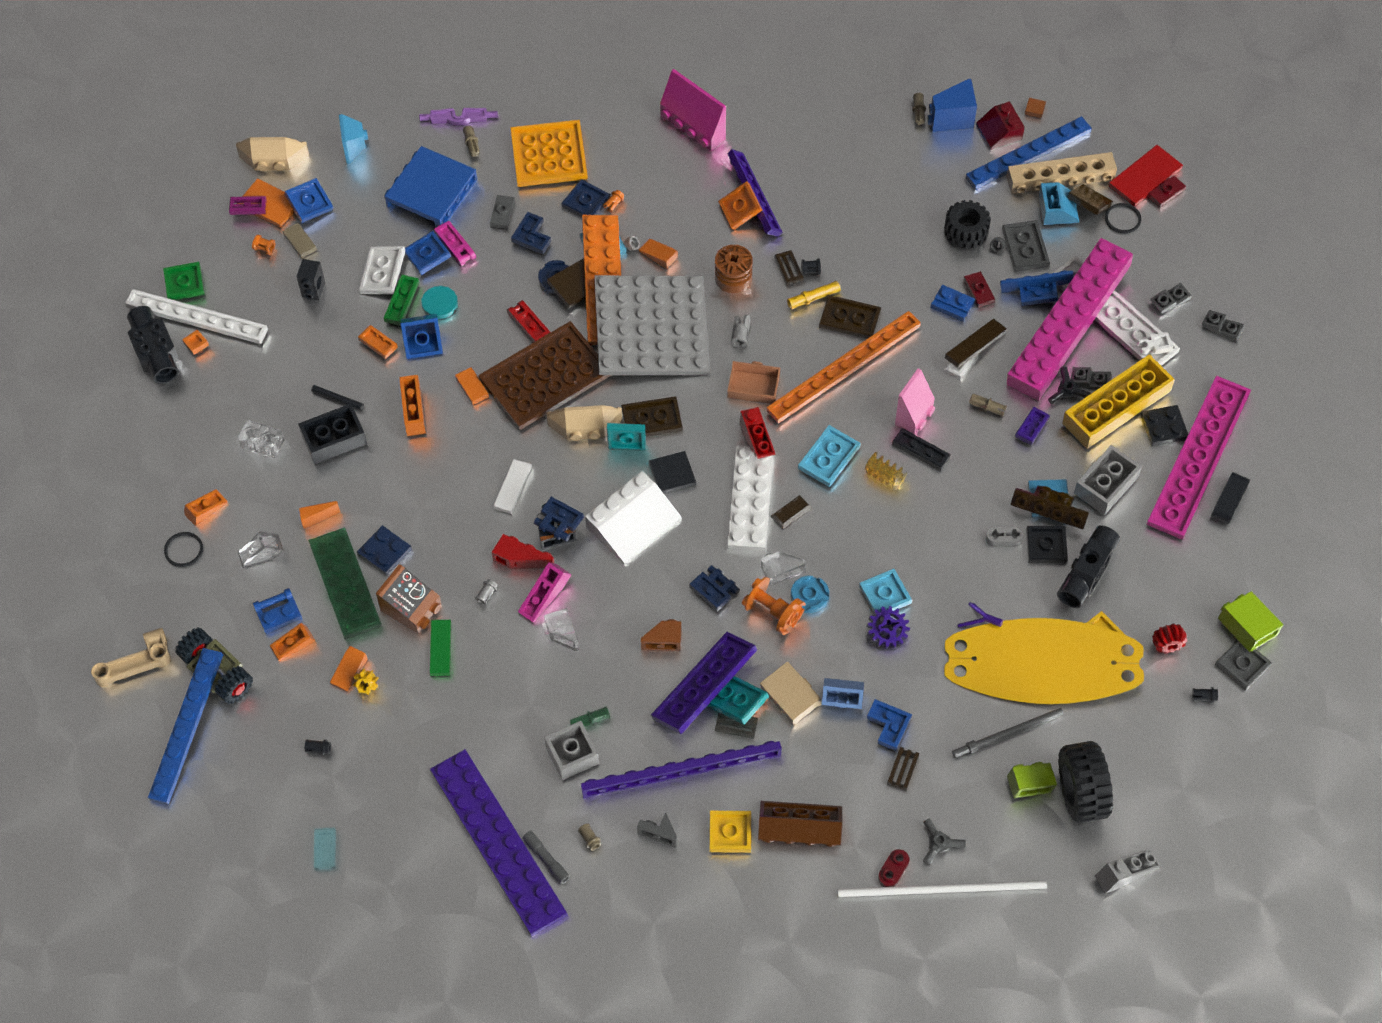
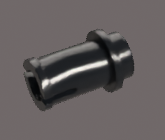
M1214 687L1210 689H1192L1193 701H1211V703L1218 701V689H1214Z
M306 739L304 749L305 752L322 753L325 756L331 752V742H328L327 739H324V741Z

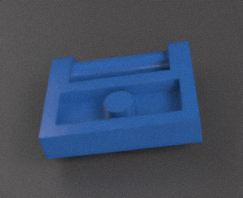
M289 588L261 602H253L265 634L302 620L300 611ZM286 599L288 600V603L264 613L262 611L266 607Z

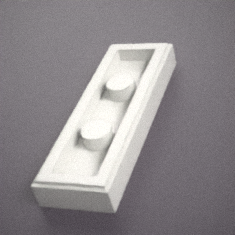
M513 459L495 501L494 510L508 514L513 513L531 471V464Z

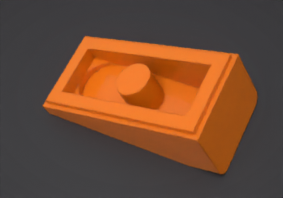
M649 239L639 249L640 253L666 270L678 258L677 250L653 239Z
M215 489L186 504L184 514L194 525H197L227 504L228 501Z
M337 501L299 508L304 529L340 513Z
M301 622L273 642L270 647L278 661H281L315 642V639L308 627Z
M349 646L330 684L348 691L355 680L354 676L356 673H360L368 661L366 653Z

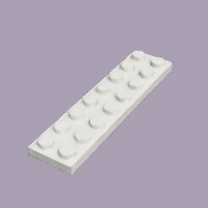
M1075 256L1053 273L1066 270L1073 271L1075 276L1083 262ZM1069 284L1058 285L1057 287L1064 292ZM1115 290L1094 319L1139 360L1150 354L1160 365H1163L1180 350L1171 341L1173 344L1171 352L1154 354L1153 350H1151L1147 354H1141V348H1145V346H1138V341L1140 339L1149 340L1150 335L1162 332Z

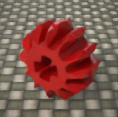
M1175 623L1159 627V630H1155L1152 636L1153 644L1159 653L1167 654L1180 650V648L1186 646L1187 642L1186 632L1180 624L1175 625Z

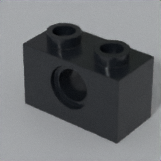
M302 259L296 276L301 296L308 300H319L325 285L321 263L319 261Z

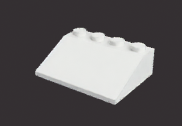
M643 471L585 516L586 528L624 565L681 519L679 513L656 483Z

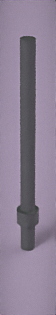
M1059 708L978 741L972 740L967 742L965 746L952 750L954 758L967 753L973 754L982 747L1063 716V710Z

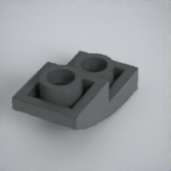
M1180 282L1168 291L1166 289L1152 297L1150 301L1160 313H1164L1192 299V295Z
M1212 310L1208 311L1202 322V326L1235 342L1238 341L1244 330V324L1228 320L1226 314Z
M1073 367L1071 379L1081 388L1097 390L1111 381L1112 374L1111 372L1092 371L1091 367Z

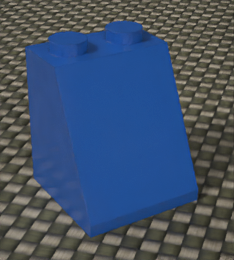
M967 79L932 96V103L929 104L930 115L927 116L928 125H931L932 132L974 128L977 103L971 79Z

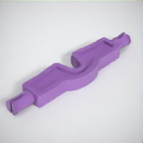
M453 108L431 110L430 114H419L420 121H431V124L448 123L453 126H463L470 122H487V118H498V111H487L486 108H463L461 116H456Z

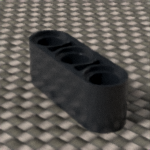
M1232 472L1214 507L1211 517L1229 524L1248 487L1250 479Z

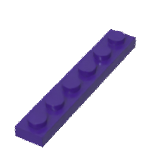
M731 149L727 154L731 165L737 172L738 179L742 184L746 181L750 184L762 208V211L756 216L761 221L764 232L768 235L779 237L783 232L744 153Z

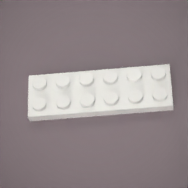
M736 446L728 549L766 551L774 455L757 459L751 448L747 446Z

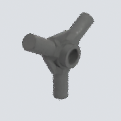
M930 818L923 822L930 833V850L923 859L926 865H930L937 854L949 850L950 847H966V840L950 839L948 835L937 831Z

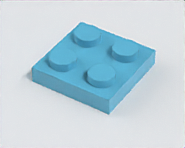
M895 569L859 583V588L873 612L875 610L880 612L882 606H884L885 610L892 606V611H895L897 608H902L912 603V599Z

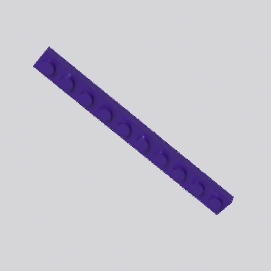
M767 741L763 745H748L740 750L729 749L721 754L715 755L711 753L702 758H688L679 763L668 762L660 767L649 766L641 771L631 770L622 775H608L599 780L589 779L581 783L583 799L781 757L782 747L780 741Z

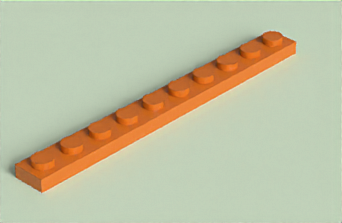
M910 311L906 312L769 405L767 412L779 424L918 329L921 322Z

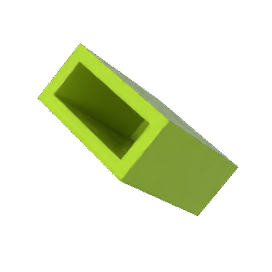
M1252 591L1245 595H1239L1232 603H1225L1221 607V613L1218 617L1222 624L1249 652L1276 637L1284 625Z

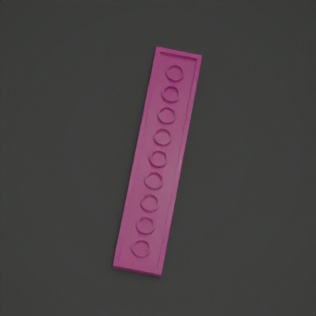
M1219 376L1215 377L1148 519V526L1183 540L1251 389Z

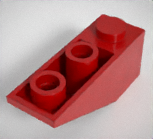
M759 407L742 410L740 412L739 424L744 438L756 458L760 459L775 455Z
M505 534L501 536L492 550L493 561L509 569H545L548 562L554 563V557L550 553L541 552L533 545L524 544L516 537Z

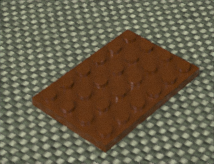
M571 321L478 375L482 384L519 430L547 415L546 412H552L611 376L599 375L598 353Z

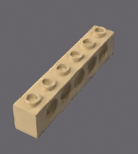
M1112 152L1008 166L1007 181L1011 194H1021L1029 191H1040L1041 183L1059 182L1064 186H1075L1110 181L1115 178L1117 167Z

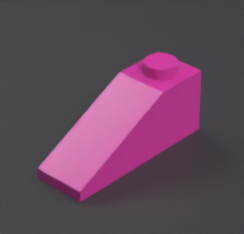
M548 562L518 612L530 621L535 622L562 591L572 574L559 565Z

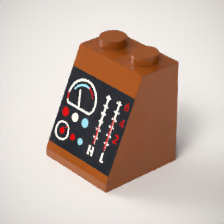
M400 564L376 592L380 611L418 634L428 626L430 618L441 609L440 596Z

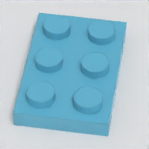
M829 425L798 464V469L830 487L858 451L861 443Z

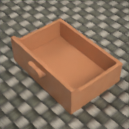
M733 361L727 398L768 404L774 403L777 397L781 368L765 366L763 363L756 361L752 363Z

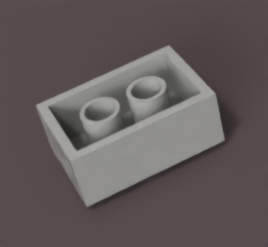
M1110 445L1077 481L1074 494L1105 515L1139 478L1142 466Z

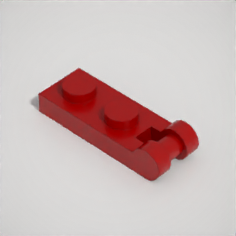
M523 300L519 301L515 307L511 306L507 309L508 315L515 320L533 342L551 333Z

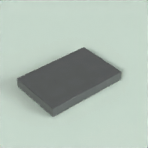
M1038 220L1002 225L1014 272L1050 267L1049 257Z

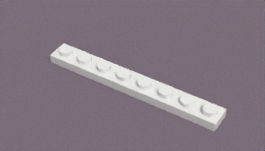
M132 289L125 303L126 307L130 309L138 306H148L156 316L258 344L262 343L268 331L267 326L134 289Z

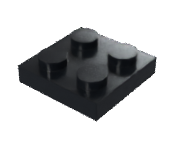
M1178 405L1141 412V418L1152 447L1185 441L1187 439L1188 432Z

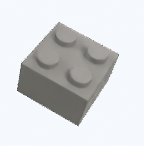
M582 721L544 737L545 746L562 780L599 764L598 753Z

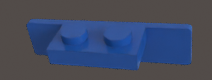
M1064 270L1058 273H1044L1042 275L1024 276L1023 278L1015 279L1008 278L1000 281L1001 292L1020 291L1022 306L1058 301L1056 286L1069 284L1074 278L1073 271Z

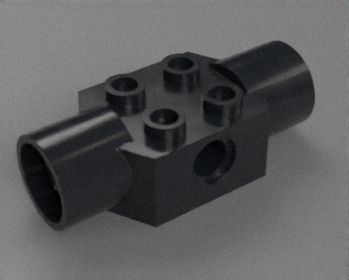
M138 306L132 309L127 315V320L131 326L127 333L143 371L151 372L156 383L164 384L171 382L179 374L175 364L179 358L163 320L155 319L151 308L148 306Z
M1103 525L1095 528L1088 542L1084 543L1079 553L1081 555L1073 561L1071 565L1072 570L1057 592V597L1062 603L1072 608H1080L1087 596L1090 597L1120 542V536L1116 531Z

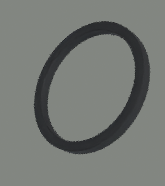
M1117 203L1108 208L1105 221L1113 231L1126 234L1138 229L1141 224V214L1137 208L1130 204ZM1116 207H1128L1137 214L1138 223L1132 229L1121 230L1115 228L1109 222L1108 214Z
M180 532L173 535L164 546V555L167 561L177 567L193 565L200 559L203 553L201 539L191 532ZM180 536L194 537L200 544V551L196 558L187 563H176L167 554L169 544Z

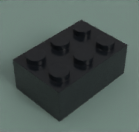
M352 404L298 423L301 436L314 465L367 445L364 430Z

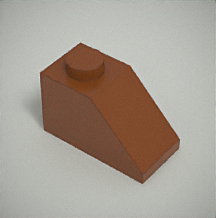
M669 619L659 622L641 637V650L681 651V621Z

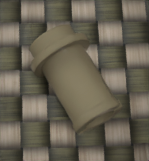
M589 823L579 828L578 832L585 840L587 849L594 851L601 846V839L595 835Z

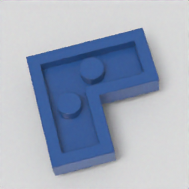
M875 699L867 719L884 726L878 739V744L896 751L912 718V714Z

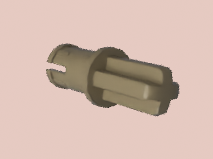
M915 93L913 95L914 106L912 111L914 112L915 123L921 125L925 123L926 106L924 105V95L922 93Z
M466 126L463 128L465 145L468 146L472 157L479 156V141L475 136L474 128Z
M972 394L969 400L971 405L1003 417L1005 412L998 410V408L1004 411L1007 408L1006 405L992 401V398L987 399L977 394Z

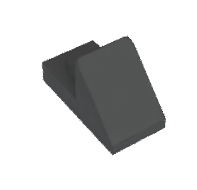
M666 813L660 826H657L655 822L650 820L639 821L637 826L638 835L674 848L677 847V836Z

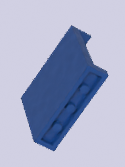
M421 146L418 151L414 152L411 161L404 166L400 176L395 178L392 187L386 191L384 195L386 206L389 208L393 203L434 221L435 228L449 221L476 183V169Z

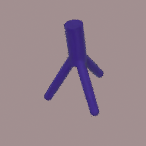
M969 602L968 605L983 616V618L957 625L958 627L988 622L1001 627L1003 620L985 613L975 603Z

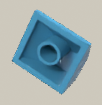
M340 114L342 144L346 162L350 164L366 148L365 140H368L367 129L363 130L361 122Z

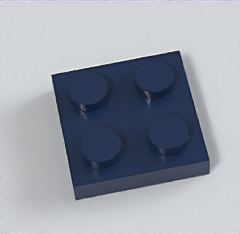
M382 525L357 551V555L387 576L412 550V547Z

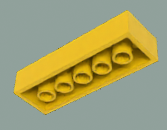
M1149 354L1065 411L1062 424L1088 449L1168 394L1172 389L1175 379Z

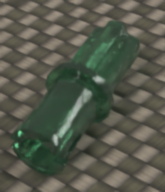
M606 706L593 712L587 711V714L571 719L570 725L582 721L584 727L594 726L597 722L610 719V713Z

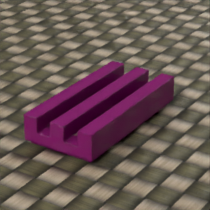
M266 196L230 197L229 213L230 215L266 214Z

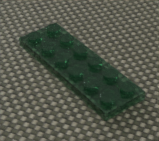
M345 527L308 540L344 639L346 640L382 627Z

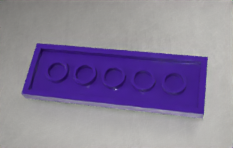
M726 632L651 714L653 720L682 734L757 651L756 646Z

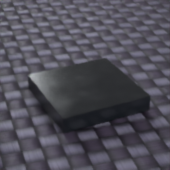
M685 451L649 460L656 485L663 494L696 485V480Z
M1065 526L1026 527L1028 563L1068 562Z

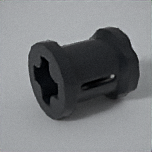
M820 258L813 261L802 259V275H806V273L821 274Z

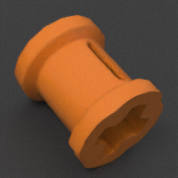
M257 234L252 242V249L266 252L267 255H271L276 243L273 239L267 240Z

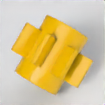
M362 669L360 674L356 673L354 679L357 681L353 686L357 688L358 693L362 692L369 695L372 690H376L378 687L376 682L379 677L375 676L373 670L366 671Z

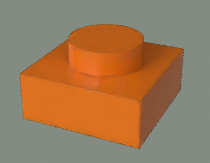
M198 330L182 339L184 345L193 355L209 346L208 341Z

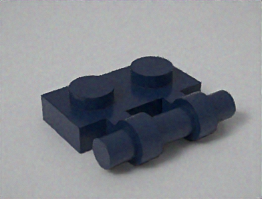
M551 496L541 509V515L545 516V518L542 520L537 517L534 520V524L543 532L547 531L553 534L554 538L567 542L570 535L565 530L569 529L574 532L583 520L584 514ZM554 521L560 525L558 526V528H556L550 523Z
M711 565L707 569L710 575L708 576L702 572L689 584V588L718 612L731 600V595L727 592L731 591L737 595L740 592V588L736 586V582L724 576L722 570L716 569ZM715 581L721 582L723 586L720 587Z

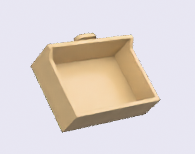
M788 661L760 683L761 689L768 693L769 698L793 725L816 707L822 705L821 698L811 688V684L805 678H802Z

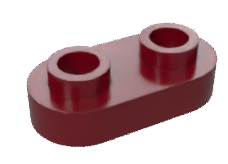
M896 849L890 853L878 876V881L882 887H895L909 865L910 858L907 852ZM901 857L903 860L897 861L895 858ZM890 873L893 877L887 878L885 875Z

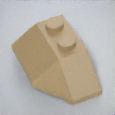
M250 137L236 143L239 157L254 170H291L309 156L306 142H299L287 137Z
M604 405L566 407L553 412H546L548 426L566 440L573 441L605 438L607 436V423L619 424L622 422V408L620 407L614 408Z

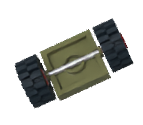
M199 627L192 629L191 632L188 631L186 636L183 635L181 637L182 640L178 641L177 644L179 645L175 647V653L187 664L186 667L192 673L195 671L203 648L223 654L211 688L212 693H217L227 704L239 701L240 697H244V693H248V688L252 687L253 677L242 668L243 665L216 639L213 640Z

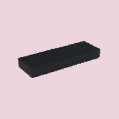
M901 428L892 441L893 446L939 471L943 469L951 456L948 452Z

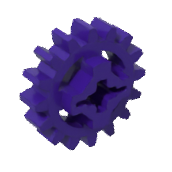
M882 606L880 612L875 610L873 612L874 616L870 615L868 619L871 622L866 625L867 628H871L867 635H873L871 642L877 640V647L884 644L885 649L889 645L894 649L897 643L902 645V639L906 640L908 637L906 632L910 631V628L906 627L909 620L903 619L906 614L900 615L899 608L892 611V606H889L887 610ZM881 618V624L876 626L877 619ZM887 624L888 627H893V628H892L891 630H889V628H884V627H885V625ZM901 628L900 634L896 638V630Z

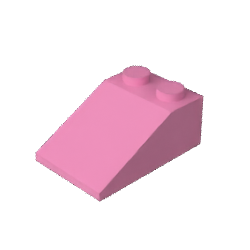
M919 368L899 394L895 420L897 427L903 428L914 435L918 430L921 431L926 423L925 419L927 416L931 417L935 410L933 406L935 398Z

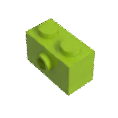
M1035 762L1027 766L1018 764L1013 766L1007 775L1013 798L1049 794L1057 786L1051 763Z

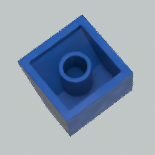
M437 314L401 319L406 359L443 354Z

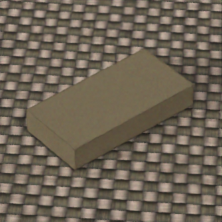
M299 223L283 231V235L301 259L317 251L316 246Z

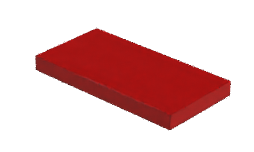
M1156 145L1110 181L1109 187L1132 206L1136 207L1148 197L1152 190L1178 173L1183 168V164L1159 145Z

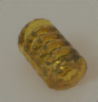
M875 452L865 466L866 474H873L874 479L879 478V481L881 483L885 482V485L888 487L892 485L893 490L899 489L907 476V472L902 473L903 467L896 470V463L889 466V459L884 463V456L877 459L878 453Z

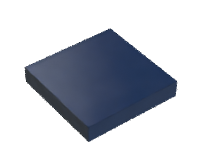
M581 179L561 205L580 217L582 215H597L603 208V204L611 197V194Z

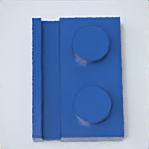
M942 285L930 308L964 322L965 317L975 303V298Z

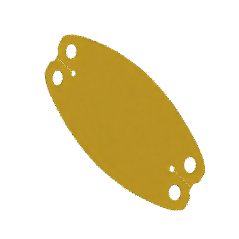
M1053 618L1004 620L1001 627L988 623L962 630L945 640V651L949 654V661L945 664L944 668L945 676L959 686L1005 700L1034 704L1085 702L1124 693L1136 688L1144 681V671L1140 668L1139 664H1136L1139 663L1144 653L1141 643L1122 633L1083 622ZM964 640L967 643V648L964 651L956 650L954 646L956 641ZM1131 645L1134 653L1131 656L1123 655L1121 652L1122 646ZM973 656L977 658L976 661H973L972 659H965L972 658ZM1111 661H1116V665H1112ZM962 665L966 668L967 672L963 677L955 675L954 668L956 666ZM1123 671H1132L1134 679L1131 682L1124 681L1121 677Z

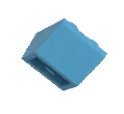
M1059 182L1041 183L1038 197L1043 225L1079 223L1077 205L1067 198L1072 190Z

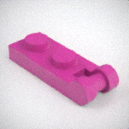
M450 221L434 229L437 237L456 259L460 267L465 265L468 260L476 259L475 252Z

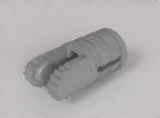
M751 315L744 316L743 324H741L739 316L734 317L732 346L736 348L747 346Z

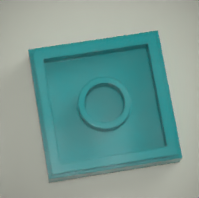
M607 423L609 449L646 450L645 425Z

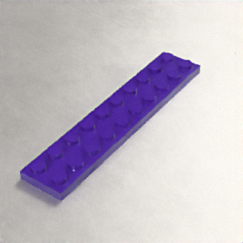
M466 749L430 768L431 774L531 937L567 917L568 914Z

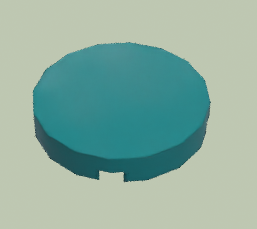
M435 286L428 289L421 299L422 309L425 314H437L438 319L450 317L458 307L457 295L452 289L445 286Z

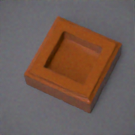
M1029 98L1025 115L1042 118L1046 101Z

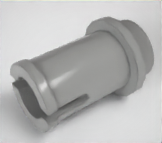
M491 579L483 582L484 586L475 597L476 601L483 605H486L492 593L497 591L496 587L498 585Z

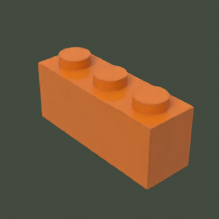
M418 375L399 377L407 436L426 434Z

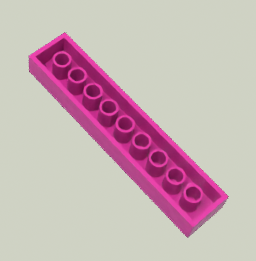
M1100 238L1008 372V386L1038 402L1059 373L1060 368L1063 367L1130 268L1133 253Z

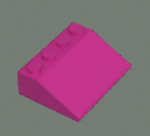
M673 69L660 102V115L665 120L673 123L676 128L687 133L690 138L698 141L702 147L712 152L726 139V106Z

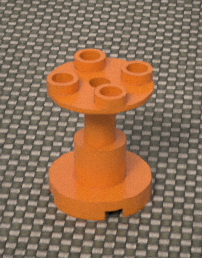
M768 577L763 579L757 578L752 584L753 589L750 594L746 595L742 600V605L745 606V610L749 611L760 602L770 609V615L779 620L776 631L782 635L788 634L789 631L787 629L790 626L794 628L805 610L802 606H806V603L799 598L790 604L782 598L776 600L766 593L770 579Z

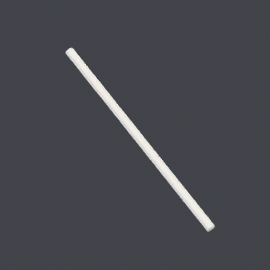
M1046 880L849 888L838 889V897L1047 889Z

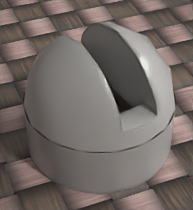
M631 236L624 241V245L628 251H635L639 249L640 242L636 236Z

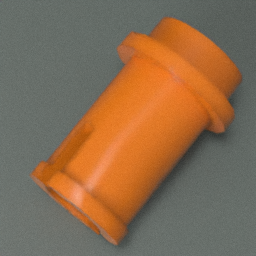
M620 190L613 191L611 193L612 196L603 204L604 209L608 207L606 211L611 213L619 202H623L624 194Z

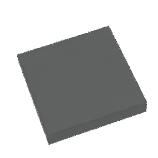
M1237 641L1216 661L1215 666L1246 691L1271 666L1272 662L1256 649L1249 652Z

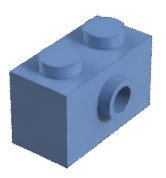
M824 678L822 705L862 709L864 682Z

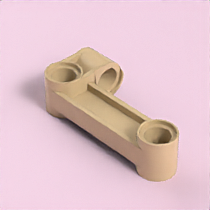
M163 628L143 634L147 646L146 650L107 663L95 664L91 669V674L97 685L107 687L112 682L157 667L163 668L168 666L171 656ZM106 673L104 676L99 677L100 674Z

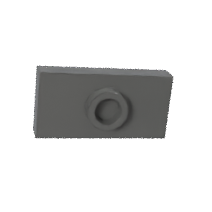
M497 195L490 227L508 229L515 197Z

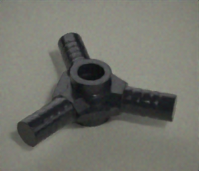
M1061 367L1062 381L1058 387V392L1049 397L1048 401L1050 404H1054L1062 397L1079 396L1086 398L1091 393L1079 389V386L1069 378L1067 367Z

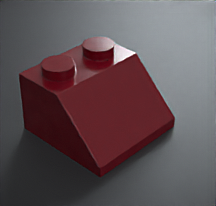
M1010 101L994 106L976 122L990 150L1023 139L1025 126Z

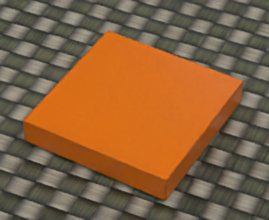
M747 181L718 201L733 230L762 211Z

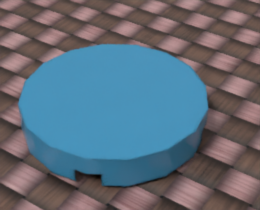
M808 575L800 577L794 582L790 598L792 602L797 598L801 599L806 603V606H802L805 609L804 612L814 613L823 609L828 603L829 589L822 579Z

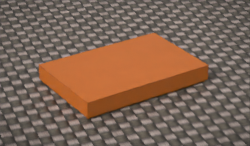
M258 178L242 196H266V214L253 215L279 228H282L294 213L292 206L284 195V191Z

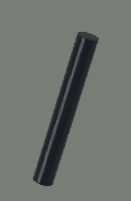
M316 385L312 386L311 391L345 405L352 404L353 408L361 411L364 408V404Z

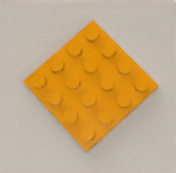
M580 120L510 127L518 187L588 179Z

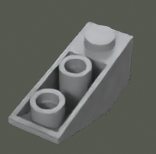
M1148 849L1108 862L1095 875V878L1104 892L1108 893L1130 884L1161 866L1151 850Z

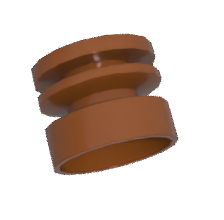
M728 245L717 252L715 256V282L722 291L739 293L750 286L752 282L753 257L749 250L740 245Z

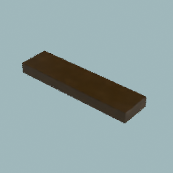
M993 318L947 352L945 359L955 367L960 368L1006 334L1007 328Z

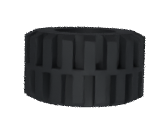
M962 200L961 203L956 202L954 206L951 205L949 210H947L944 225L946 239L952 241V245H958V248L961 249L962 247L969 249L970 247L977 248V245L981 246L989 234L991 222L989 211H986L984 205L980 206L979 202L973 203V200H969V202ZM960 223H971L974 226L968 227Z

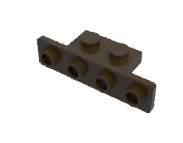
M1038 485L1035 493L1015 488L1010 503L1011 506L1082 530L1089 515L1087 511L1072 507L1075 497L1065 492L1054 491L1047 486Z

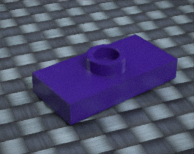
M1033 407L1016 432L1015 437L1032 445L1049 420L1050 415Z

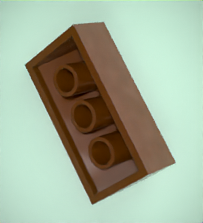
M774 801L760 802L758 840L768 843L783 841L786 844H793L795 842L806 845L824 844L828 847L841 845L842 806Z

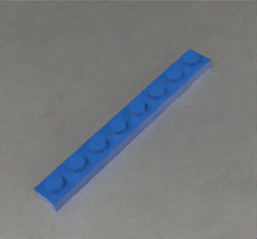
M1081 116L967 173L966 179L977 190L1007 175L1008 166L1029 164L1091 133L1092 128Z
M202 649L148 799L168 805L170 803L223 658L221 652Z

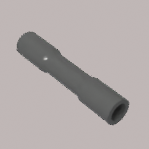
M528 831L522 839L546 864L559 883L564 884L569 880L570 875L552 857L533 831Z

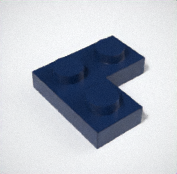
M527 212L512 235L511 242L544 254L551 243V237L538 232L544 222L543 217Z

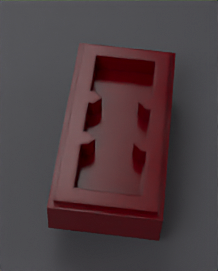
M1173 175L1148 194V198L1161 208L1185 191L1186 185Z
M981 271L964 276V282L972 297L975 298L978 308L995 303V297Z

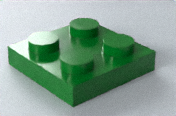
M199 262L163 268L168 299L178 300L205 295Z

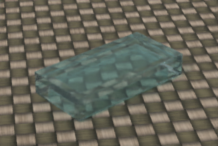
M335 828L314 829L315 870L336 869Z

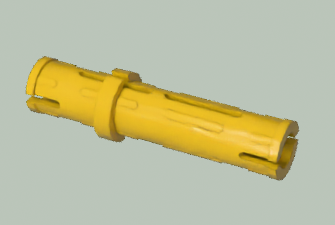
M834 281L811 291H803L797 296L788 298L787 305L790 310L802 305H810V302L840 292V285L837 281Z

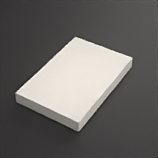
M404 246L370 247L359 287L360 294H394L405 254Z

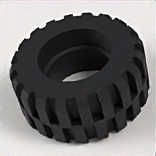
M1094 741L1063 746L1058 754V770L1062 794L1072 820L1084 823L1108 818L1113 812V788L1108 764L1101 747Z

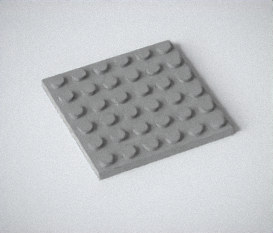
M595 275L599 375H710L703 276Z

